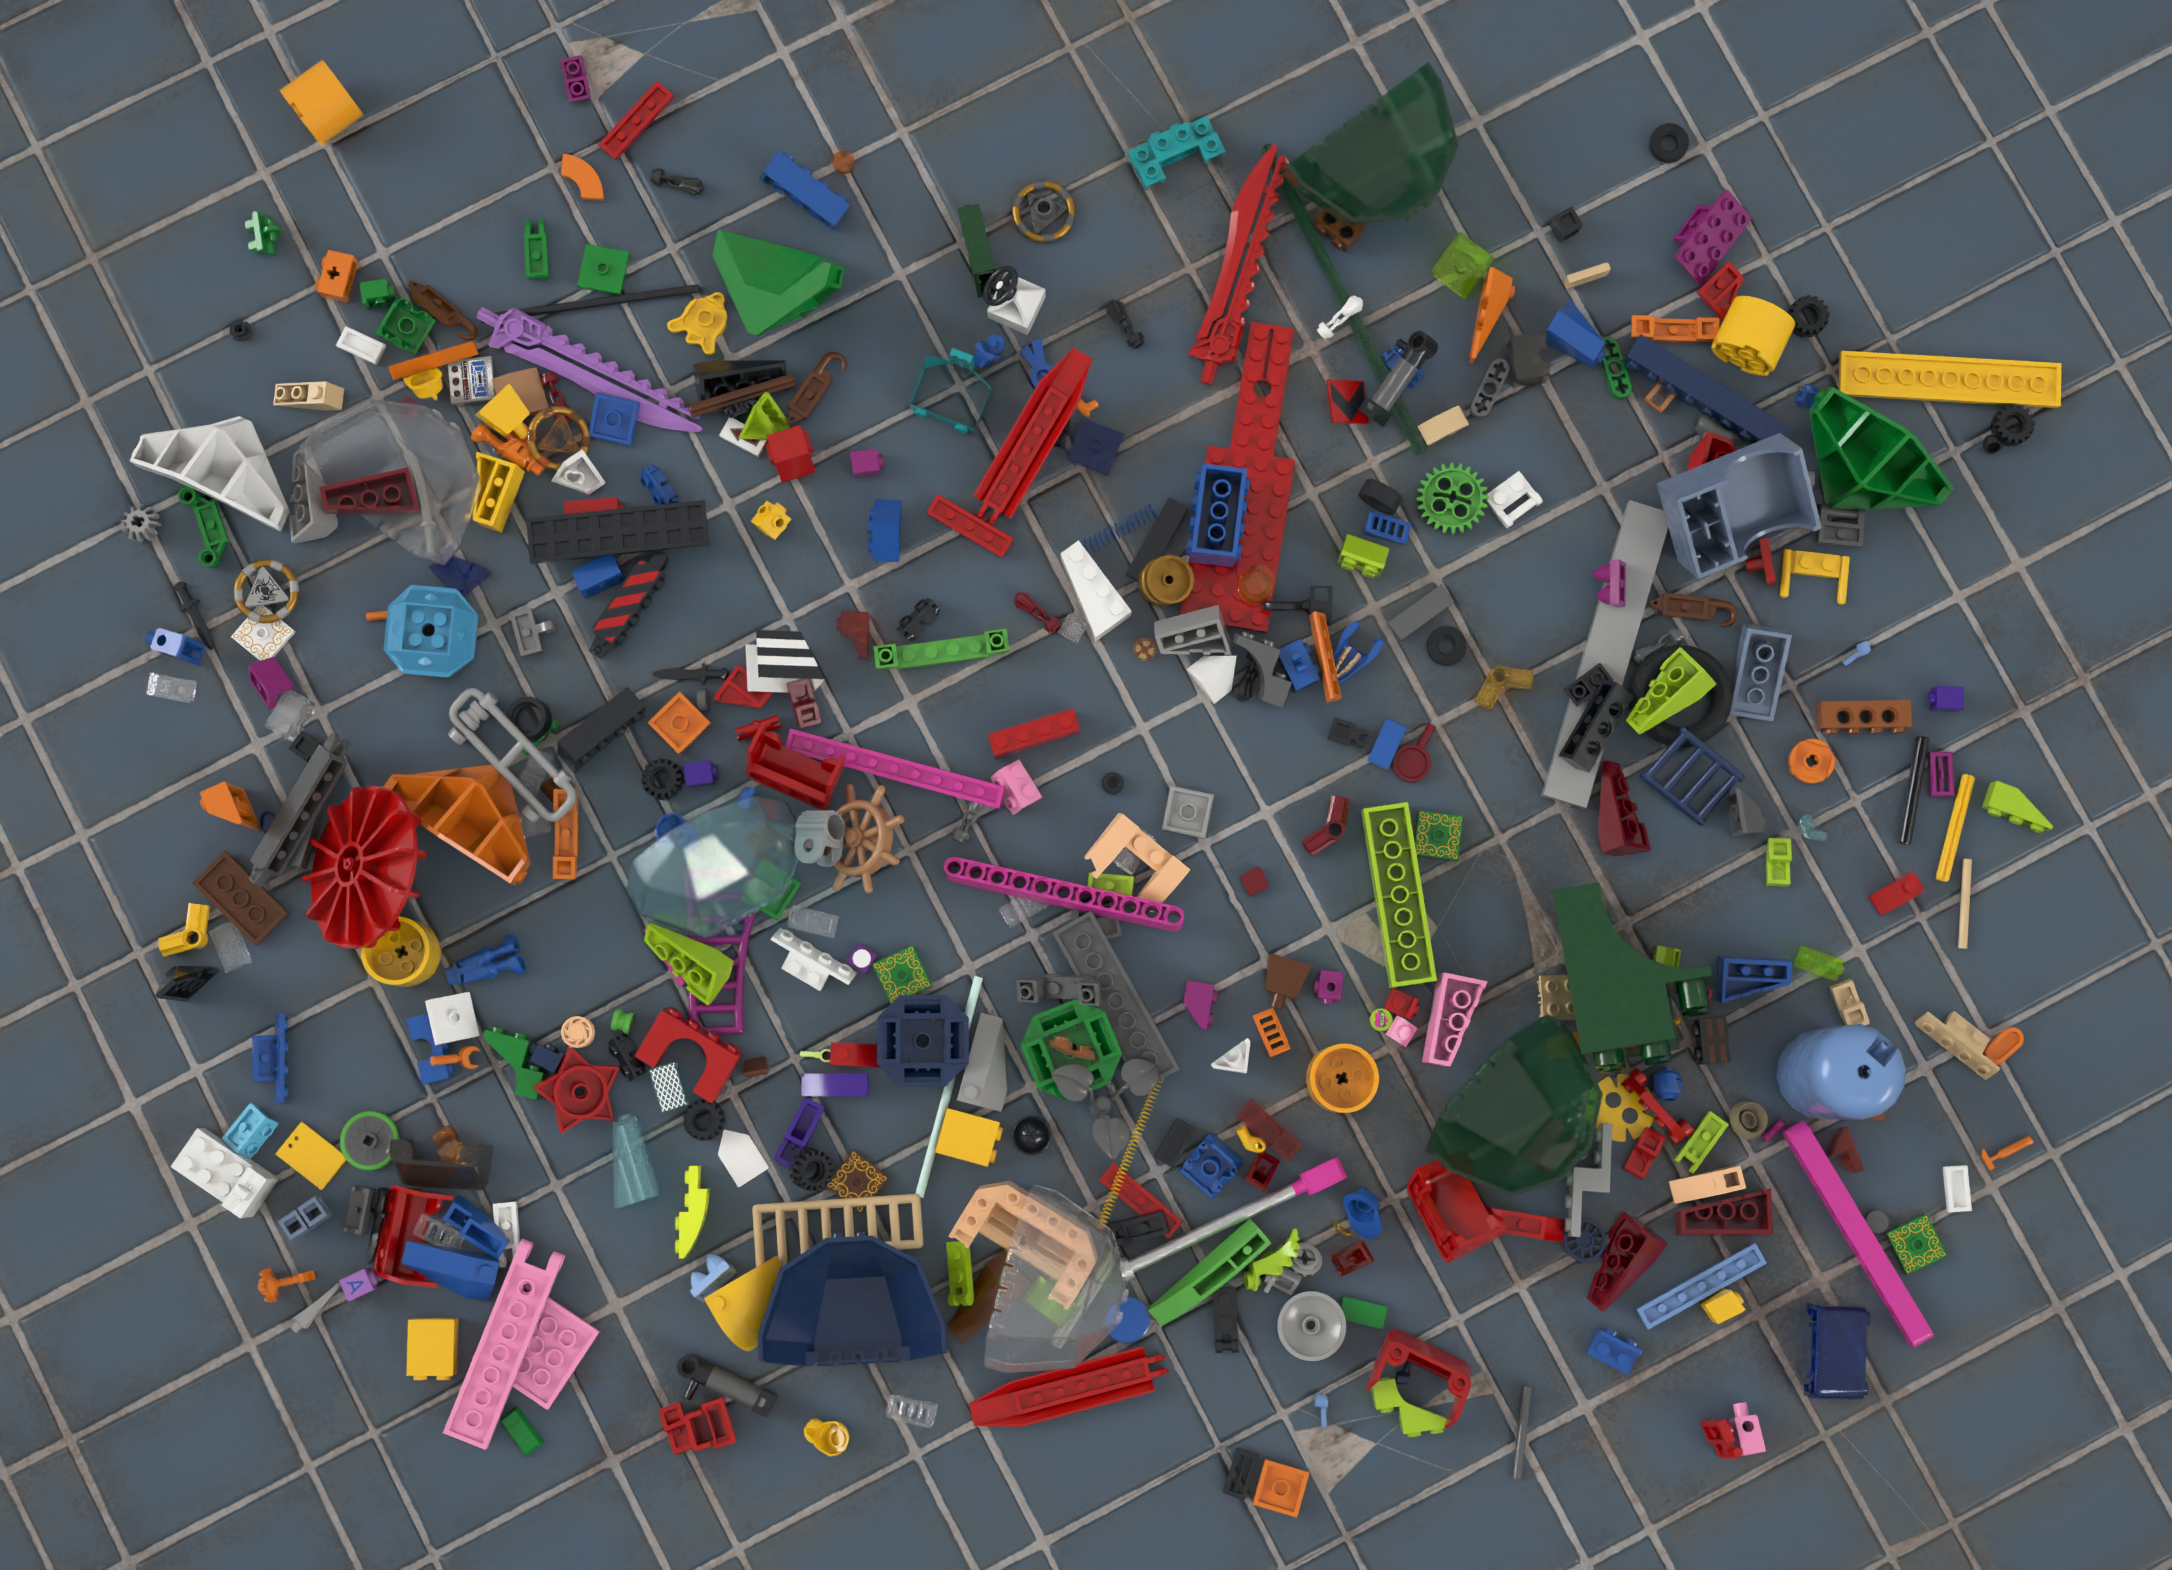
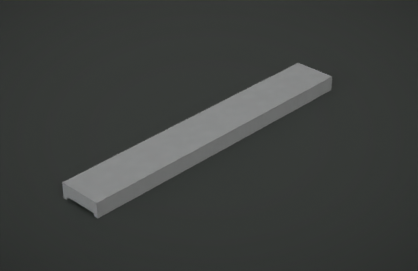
M1631 500L1626 504L1610 559H1620L1626 563L1625 607L1616 608L1613 605L1605 604L1598 600L1575 680L1598 663H1601L1613 678V682H1617L1622 686L1668 530L1664 510ZM1604 582L1602 589L1610 586V583ZM1592 697L1578 707L1571 698L1569 699L1541 797L1576 806L1580 809L1587 808L1603 750L1590 773L1575 769L1558 755Z

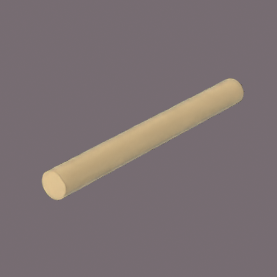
M1963 859L1959 949H1967L1972 859Z

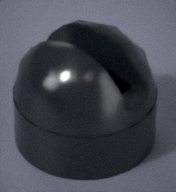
M1988 435L1983 439V448L1987 454H1995L2001 450L2002 443L1996 435Z

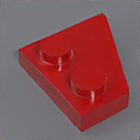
M1728 261L1696 293L1723 322L1734 298L1737 297L1738 288L1741 287L1744 277Z
M737 664L712 699L716 702L762 709L774 692L748 691L747 670Z

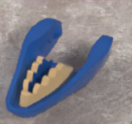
M1359 620L1353 622L1344 630L1333 655L1339 684L1371 662L1379 654L1383 645V638L1375 639L1374 646L1371 647L1370 652L1363 654L1350 644V636L1361 627Z

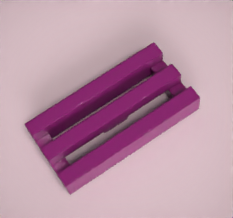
M1929 752L1930 797H1953L1952 752ZM1935 757H1937L1938 792L1936 787ZM1943 757H1946L1947 792H1944Z

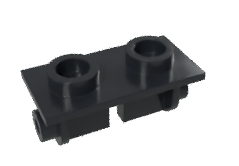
M929 598L920 600L915 605V610L910 616L906 615L899 621L900 626L897 630L901 633L906 632L903 636L908 641L915 639L925 629L919 623L921 620L929 625L939 615L940 608L936 604L931 606L934 602Z
M622 1033L616 1038L613 1037L608 1042L610 1045L608 1046L609 1052L619 1061L620 1071L625 1078L628 1077L631 1082L637 1075L641 1076L646 1073L644 1069L646 1066L643 1061L636 1058L635 1055L632 1057L629 1055V1053L636 1050L629 1036Z

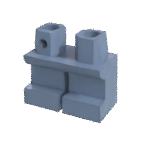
M314 1196L279 1220L278 1223L291 1241L299 1239L333 1216L321 1196L319 1198Z

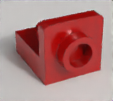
M1391 988L1383 1009L1409 1020L1411 1016L1415 1017L1418 1013L1420 1004L1417 1002L1419 998Z

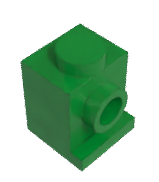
M386 278L360 282L362 304L368 310L372 309V305L378 307L385 306L387 302H393V298H396L394 285H391Z

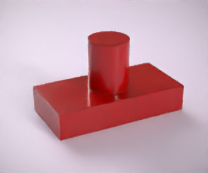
M1768 538L1759 539L1762 556L1745 560L1747 572L1764 569L1767 586L1775 585L1776 580Z

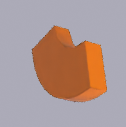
M563 154L561 176L571 179L578 185L582 200L604 201L603 186L595 170L584 160L573 155Z

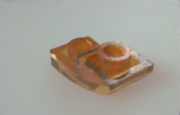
M1054 1036V1040H1050V1046L1063 1054L1078 1059L1095 1061V1051H1091L1090 1046H1077V1050H1072L1073 1041H1068L1067 1036Z

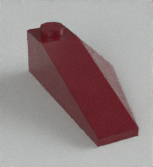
M1610 761L1602 762L1598 826L1599 845L1602 853L1621 856L1648 852L1651 849L1644 823H1639L1635 811L1638 810L1636 803H1632L1627 794L1629 786L1620 764Z
M1626 1212L1621 1214L1610 1230L1608 1238H1611L1607 1250L1602 1253L1601 1258H1603L1600 1270L1595 1273L1587 1299L1602 1312H1605L1657 1260L1668 1244L1652 1229Z

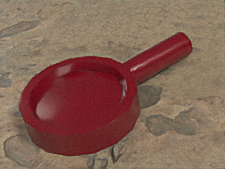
M1427 724L1417 745H1405L1396 752L1392 761L1393 771L1402 781L1408 783L1418 782L1428 774L1431 761L1425 747L1436 728L1434 725Z

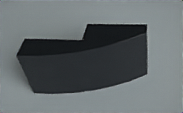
M1598 663L1564 688V691L1578 707L1594 695L1603 679L1613 681V678L1603 665Z

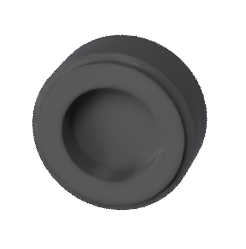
M699 688L697 691V706L700 711L710 709V692L708 688Z
M1872 1210L1864 1217L1873 1233H1882L1888 1227V1217L1882 1211Z

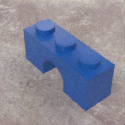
M428 1013L407 1018L411 1040L419 1041L426 1039L432 1046L431 1056L427 1060L417 1063L422 1085L452 1079V1073L455 1072L454 1063L433 1066L430 1063L432 1056L448 1055L447 1051L450 1050L449 1043L435 1045Z

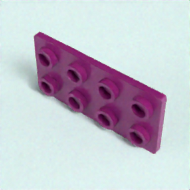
M1724 190L1712 206L1698 205L1673 239L1682 246L1674 255V258L1698 285H1702L1752 219L1751 216L1729 190Z

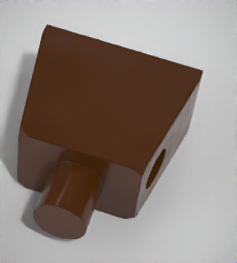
M1270 953L1267 959L1264 991L1273 993L1269 1006L1282 1010L1286 997L1296 999L1311 969V965Z

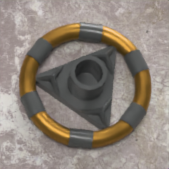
M1044 180L1025 186L1016 196L1012 207V217L1016 228L1026 238L1039 243L1054 242L1062 238L1072 228L1076 216L1075 203L1070 193L1061 185ZM1043 189L1053 190L1062 197L1067 206L1037 196L1031 192ZM1027 195L1034 232L1028 229L1020 216V209ZM1068 210L1064 225L1058 231L1043 235L1039 234Z

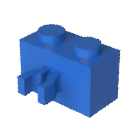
M1300 639L1280 648L1278 661L1285 675H1287V680L1292 682L1291 688L1294 693L1319 682L1321 671L1316 663H1312L1309 657L1312 654L1307 643L1303 644Z

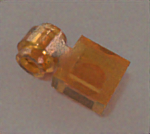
M443 1125L435 1130L432 1138L438 1146H444L437 1151L445 1170L450 1172L469 1160L461 1141L457 1139L453 1141L455 1132L450 1125Z

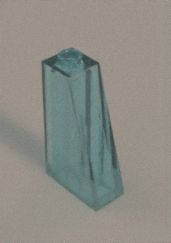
M631 1113L619 1116V1121L613 1123V1197L615 1209L662 1194L639 1117H632Z

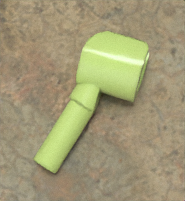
M823 1049L820 1052L801 1051L800 1056L820 1058L822 1062H830V1060L823 1059L822 1053L825 1051L830 1052L831 1050Z

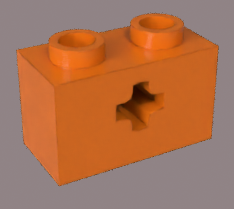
M332 250L327 251V255L323 257L321 263L323 269L321 277H318L316 281L317 292L322 298L348 303L359 264L354 255Z

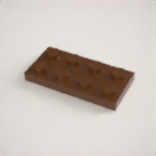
M224 851L192 884L255 946H258L289 913L263 887L253 884L249 880L250 874L227 851Z

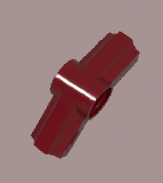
M1331 795L1326 824L1301 841L1311 857L1339 840L1345 834L1350 799ZM1330 825H1337L1340 828L1338 836H1333L1329 833Z

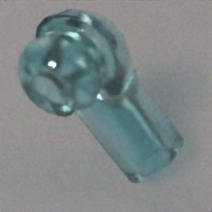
M1807 814L1803 815L1798 821V826L1803 836L1807 839L1824 843L1827 838V832L1815 829L1812 821L1813 818Z

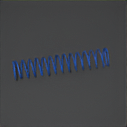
M1151 507L1149 510H1150V512L1152 513V515L1154 516V518L1157 519V516H1156V514H1155V515L1153 514V512H1152L1153 508ZM1146 511L1145 515L1147 516V518H1148L1149 521L1151 522V520H1150V518H1149V516H1148V514H1147V511ZM1141 514L1140 518L1142 519V521H1143L1144 524L1146 525V523H1145V521H1144V519H1143V517H1142V514ZM1136 517L1135 521L1141 527ZM1131 520L1130 523H1131V525L1133 526L1134 530H1136L1135 527H1134V525H1133V522H1132V520ZM1126 523L1125 526H1126V528L1128 529L1129 533H1131L1130 530H1129V528H1128V525H1127V523ZM1118 525V527L1121 529V531L1123 532V534H1124V536H1125V533H1124V531H1123L1122 526L1120 527V526ZM1113 528V530L1116 532V534H1117L1118 537L1120 538L1117 529L1115 530V529ZM1109 532V534L1111 535V537H1112L1113 540L1115 541L1112 532H1111V533ZM1104 535V537L1106 538V540H1107L1108 543L1110 544L1107 535H1106V536ZM1099 538V540L1101 541V543H1102L1103 546L1105 547L1102 538H1101V539ZM1094 541V543L1097 545L1098 549L1100 550L1097 541H1096V542ZM1089 544V546L1092 548L1093 552H1095V551H1094V548H1093V546H1092V544H1091V545Z

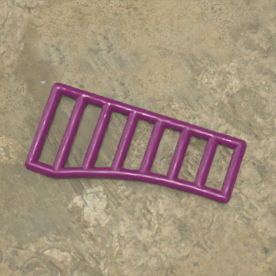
M758 867L691 869L685 872L687 937L705 945L739 944L737 957L730 958L734 961L733 967H736L735 980H727L721 989H734V1003L698 1004V999L688 991L689 1019L698 1022V1013L734 1012V1025L700 1027L707 1032L710 1030L718 1035L741 1034L744 1030L743 983L745 959L757 908L750 904L748 912L695 914V901L742 899L739 895L743 890L695 892L694 878L752 876ZM745 921L741 935L696 937V923Z

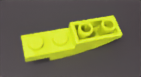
M689 1166V1170L685 1171V1184H689V1193H685V1207H688V1211L679 1212V1216H676L675 1229L679 1230V1240L675 1241V1253H679V1259L686 1258L693 1249L700 1236L707 1215L710 1188H701V1166Z

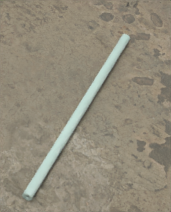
M974 976L964 1012L969 1017V1028L983 978ZM956 1076L943 1089L915 1193L919 1194L921 1198H924L936 1154L935 1150Z

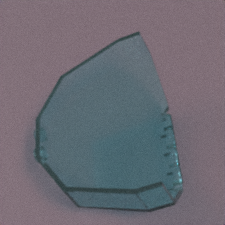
M753 796L709 810L667 832L632 861L627 889L640 915L646 920L693 936L706 938L723 931L725 927L738 923L744 917H749L764 909V906H769L781 900L786 894L787 887L791 884L798 860L794 849L797 819L787 802Z

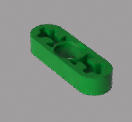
M1613 337L1603 338L1605 344L1608 343L1609 346H1613L1610 351L1613 358L1606 361L1610 355L1608 350H1604L1606 355L1601 364L1612 397L1617 400H1623L1631 393L1632 385L1625 363L1622 361L1623 357L1617 340ZM1617 363L1620 366V372L1618 374L1611 373L1608 368L1609 364ZM1623 376V378H1621L1619 381L1621 387H1626L1623 394L1621 393V391H1616L1619 384L1617 380L1612 381V379H1618L1619 377Z

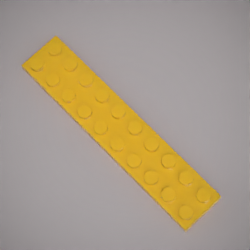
M1841 351L1839 353L1838 390L1850 397L2009 406L2017 404V406L2023 405L2026 407L2059 408L2061 406L2062 363Z

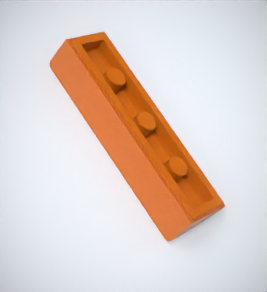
M474 339L388 366L393 380L478 355L477 343Z
M1315 611L1309 616L1318 665L1321 671L1326 703L1341 700L1342 697L1326 617L1324 613Z

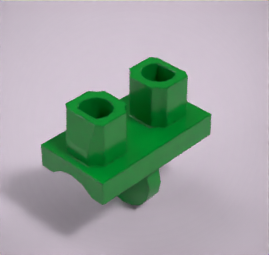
M259 211L252 212V218L245 221L246 230L249 233H255V239L248 242L249 251L268 255L276 254L274 242L277 241L276 235L282 233V228L274 225V220L269 215H262Z

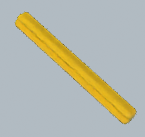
M1964 774L1960 780L1936 874V880L1941 882H1948L1975 781V777L1972 775Z

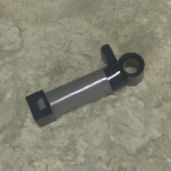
M1418 330L1413 332L1408 339V343L1403 339L1396 341V346L1403 350L1404 353L1371 399L1366 397L1358 408L1359 411L1382 427L1385 426L1392 416L1389 413L1390 409L1425 360L1432 358L1438 350V343L1424 331Z
M687 1354L678 1361L677 1372L681 1377L690 1379V1383L683 1395L688 1400H692L698 1385L701 1384L751 1408L753 1412L767 1417L778 1396L777 1393L750 1383L701 1359L695 1354ZM686 1360L694 1362V1372L685 1370L684 1363Z

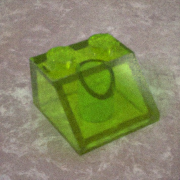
M1459 232L1430 273L1462 298L1466 299L1492 266L1495 258Z

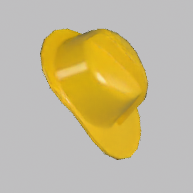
M437 367L403 377L406 385L420 399L431 397L436 401L437 394L443 389L442 372Z

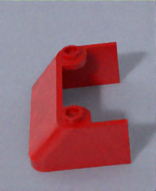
M762 720L747 750L746 775L762 785L818 809L827 810L844 771L846 756L841 754L839 760L829 758L824 759L822 763L782 746L780 736L772 731L766 732L767 722Z
M392 1185L389 1189L390 1194L387 1196L385 1211L388 1217L383 1218L374 1272L378 1277L403 1285L437 1288L438 1283L427 1280L428 1277L402 1264V1258L407 1240L425 1243L430 1214H437L442 1209L443 1200L453 1201L454 1196L436 1191Z
M1401 1330L1390 1331L1384 1338L1365 1389L1369 1391L1378 1382L1385 1363L1400 1366L1405 1361H1408L1448 1380V1389L1456 1396L1444 1426L1449 1429L1459 1420L1471 1388V1370L1469 1365L1465 1361Z

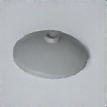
M1306 1291L1296 1294L1284 1304L1278 1316L1277 1330L1283 1346L1293 1356L1306 1361H1319L1334 1354L1343 1343L1346 1334V1319L1343 1310L1333 1298L1321 1292ZM1313 1321L1315 1324L1314 1328L1308 1329L1306 1327L1307 1322Z

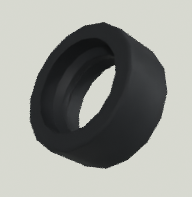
M1366 479L1358 494L1360 499L1366 504L1389 515L1395 514L1403 500L1396 490L1374 479Z
M521 697L515 700L509 706L506 717L528 740H537L543 737L551 726L552 715L549 707L544 702L533 697ZM526 706H534L541 713L540 723L533 731H523L517 724V716Z

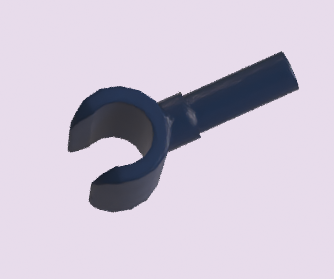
M1406 1361L1404 1372H1396V1384L1405 1385L1409 1382L1410 1362Z

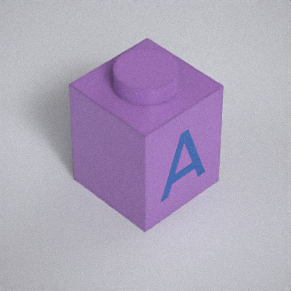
M365 1268L339 1280L348 1302L379 1289L377 1285L379 1279L374 1270L371 1271L370 1268Z

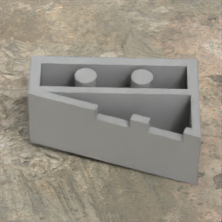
M1219 605L1154 622L1155 639L1161 654L1189 655V652H1203V655H1211V653L1232 655L1231 640Z

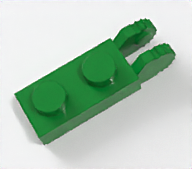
M539 218L538 221L539 234H532L533 225L531 219H525L524 249L526 278L528 280L550 278L548 240L544 218Z

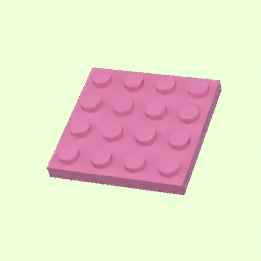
M528 1283L524 1284L523 1290L530 1292L531 1285ZM548 1297L513 1387L549 1410L601 1331Z

